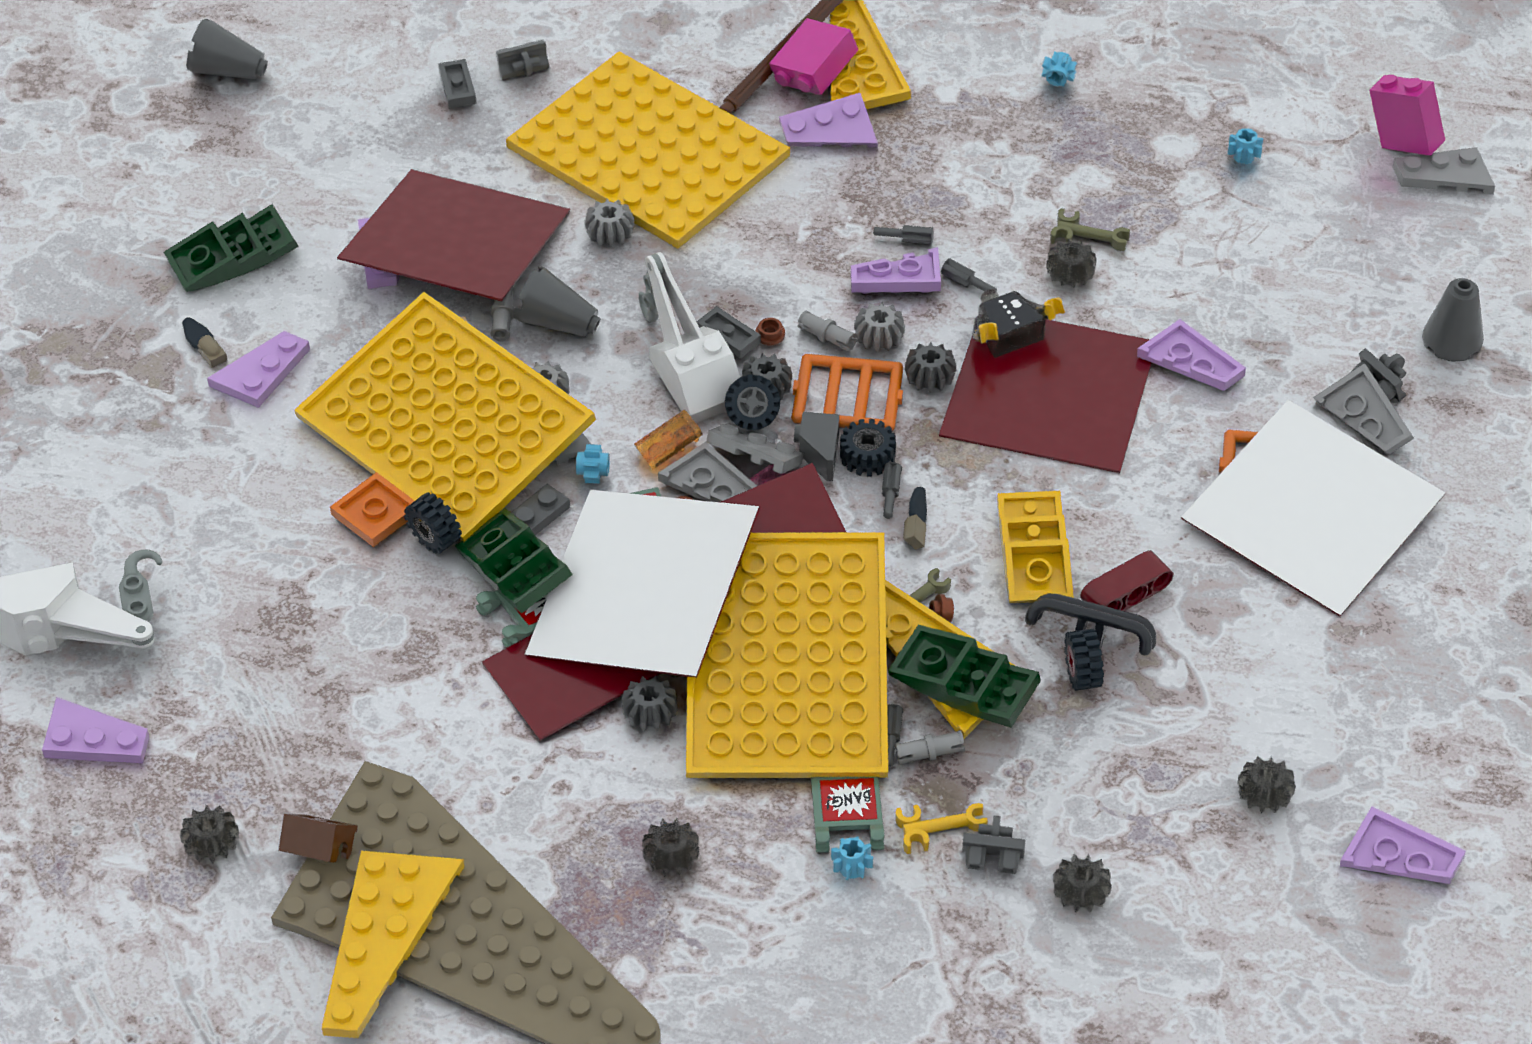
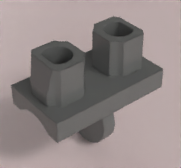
M544 40L495 51L499 74L502 80L524 74L527 77L531 76L532 72L550 68L546 42Z
M1366 348L1359 353L1361 362L1352 371L1365 363L1389 400L1395 397L1400 402L1405 398L1406 393L1401 390L1403 385L1401 379L1406 375V371L1402 369L1405 359L1400 354H1394L1391 357L1383 354L1378 360Z
M994 815L992 825L979 824L978 834L964 832L962 845L965 852L966 868L983 870L985 868L986 854L999 856L998 871L1016 874L1020 858H1024L1025 839L1012 838L1013 827L1000 826L1001 816Z

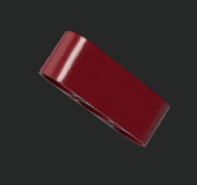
M1148 550L1090 581L1082 589L1080 598L1087 602L1126 611L1165 589L1171 583L1174 573L1152 550Z

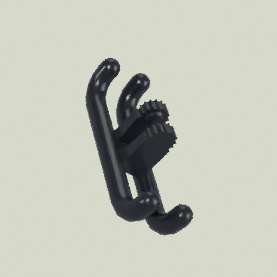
M1048 593L1040 596L1029 606L1025 615V622L1030 626L1035 625L1042 618L1044 611L1078 618L1075 631L1085 630L1088 621L1096 623L1095 632L1100 642V650L1107 626L1135 634L1139 639V653L1143 656L1149 655L1156 645V631L1148 619L1137 614L1061 594Z

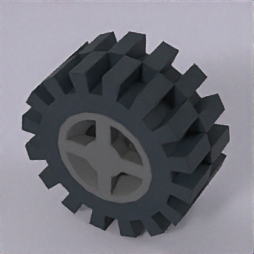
M750 374L738 378L730 385L725 396V409L731 421L738 427L752 431L760 430L770 425L778 415L780 396L777 388L769 379L760 375Z

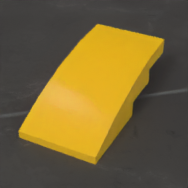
M1061 492L997 493L1001 548L1009 604L1033 603L1040 596L1048 593L1074 598L1069 542L1066 538Z

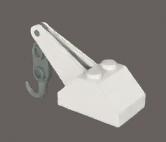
M658 252L645 257L647 274L643 276L646 293L639 292V305L644 317L649 322H655L659 317L664 342L649 347L650 361L689 425L726 412V392L730 385L740 378L732 351L718 330L704 326L699 328L671 274L664 255ZM669 298L685 334L680 335Z
M147 549L135 551L128 556L124 565V575L119 584L122 609L80 590L73 562L1 576L0 643L23 655L58 649L66 639L124 645L140 649L150 647L155 641L153 628L149 623L153 617V607L148 582L137 570V563L140 560L150 558L155 560L157 565H161V556L155 551Z

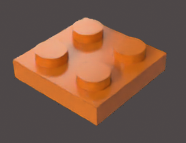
M376 472L331 505L330 511L334 518L372 547H375L408 522L404 518V509L413 503L414 500Z

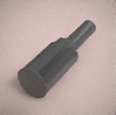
M903 225V229L874 227L873 234L876 236L902 238V242L932 245L934 228Z
M951 258L944 262L941 274L965 287H969L971 284L992 296L997 293L996 287L975 277V271Z
M888 462L884 465L882 495L885 497L883 516L886 519L892 518L894 498L899 496L902 466L896 462Z
M897 704L887 705L888 767L894 764L895 744L900 741L904 709Z

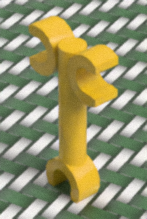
M981 803L970 805L966 813L921 821V809L918 805H913L912 817L903 816L901 808H896L895 812L896 824L903 829V849L906 854H911L912 842H920L923 845L924 851H928L929 836L927 833L966 826L972 831L978 832L979 824L988 825L987 818H974L975 816L983 815V804Z

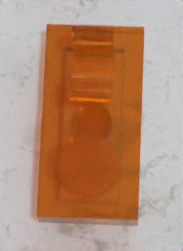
M684 409L634 443V445L653 470L677 454L678 451L683 452L685 447L691 442H698L699 437L703 433Z

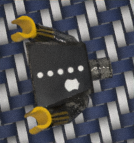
M989 289L981 295L980 300L982 303L979 305L978 316L974 318L972 337L976 342L986 343L994 358L1042 341L1045 337L1046 319L1053 320L1056 314L1065 313L1062 299L1059 297L1045 301L1043 305L1025 299L1016 291L999 296L994 289Z

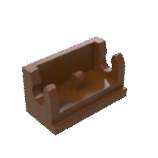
M284 813L278 851L326 862H336L339 855V846L342 843L341 858L348 859L352 852L354 835L358 830V825L307 814Z

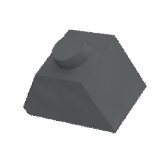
M803 412L801 424H795L794 442H799V452L804 453L803 459L808 464L813 463L816 471L826 481H833L839 442L840 415Z

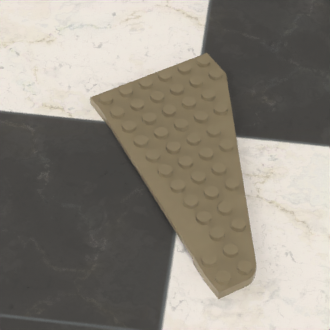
M364 761L330 820L358 825L350 857L348 859L341 858L342 843L339 846V855L336 862H326L307 857L271 916L274 926L339 948L361 851L464 859V869L459 876L456 875L449 887L448 895L444 901L441 900L432 914L433 919L407 961L404 960L397 970V976L545 1044H661V1031L656 1018L414 777Z

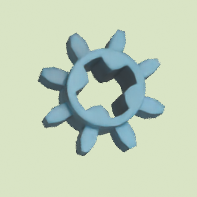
M1055 51L1052 58L1045 56L1041 75L1046 77L1051 85L1064 87L1067 80L1074 81L1077 62L1072 61L1068 53Z
M1240 129L1236 135L1230 134L1227 154L1233 155L1234 160L1240 164H1249L1254 161L1255 157L1261 158L1263 138H1258L1257 133L1252 129Z
M586 444L584 452H577L576 474L584 475L585 483L600 484L601 476L609 475L610 454L602 453L601 445Z
M858 836L847 839L841 838L840 847L831 849L834 873L840 871L846 880L858 877L864 878L865 868H873L871 844L864 845Z

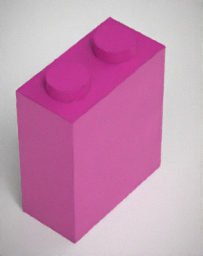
M807 18L769 64L778 84L784 87L796 88L806 93L822 95L855 55L858 47L850 29Z
M1389 74L1381 77L1369 89L1382 148L1431 156L1445 141L1433 81L1397 77Z

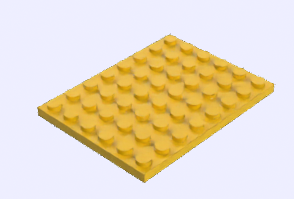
M621 51L614 54L506 138L507 148L596 201L605 203L608 198L610 202L620 200L622 205H629L635 224L677 249L790 156V147L720 109L718 106Z
M425 292L420 294L294 409L297 418L370 473L374 474L377 472L414 501L426 492H429L430 495L432 493L435 494L437 499L441 498L444 501L443 504L451 508L449 510L451 514L456 515L457 519L455 521L460 523L461 527L459 529L462 531L460 541H466L484 523L498 514L596 420L593 411Z
M884 532L750 534L698 677H687L686 778H888Z

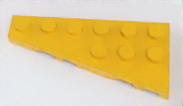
M361 851L321 1027L324 1036L360 1037L378 1008L379 999L387 986H391L396 979L397 970L404 960L407 961L433 919V912L440 901H444L448 895L449 887L456 875L459 876L464 869V859Z

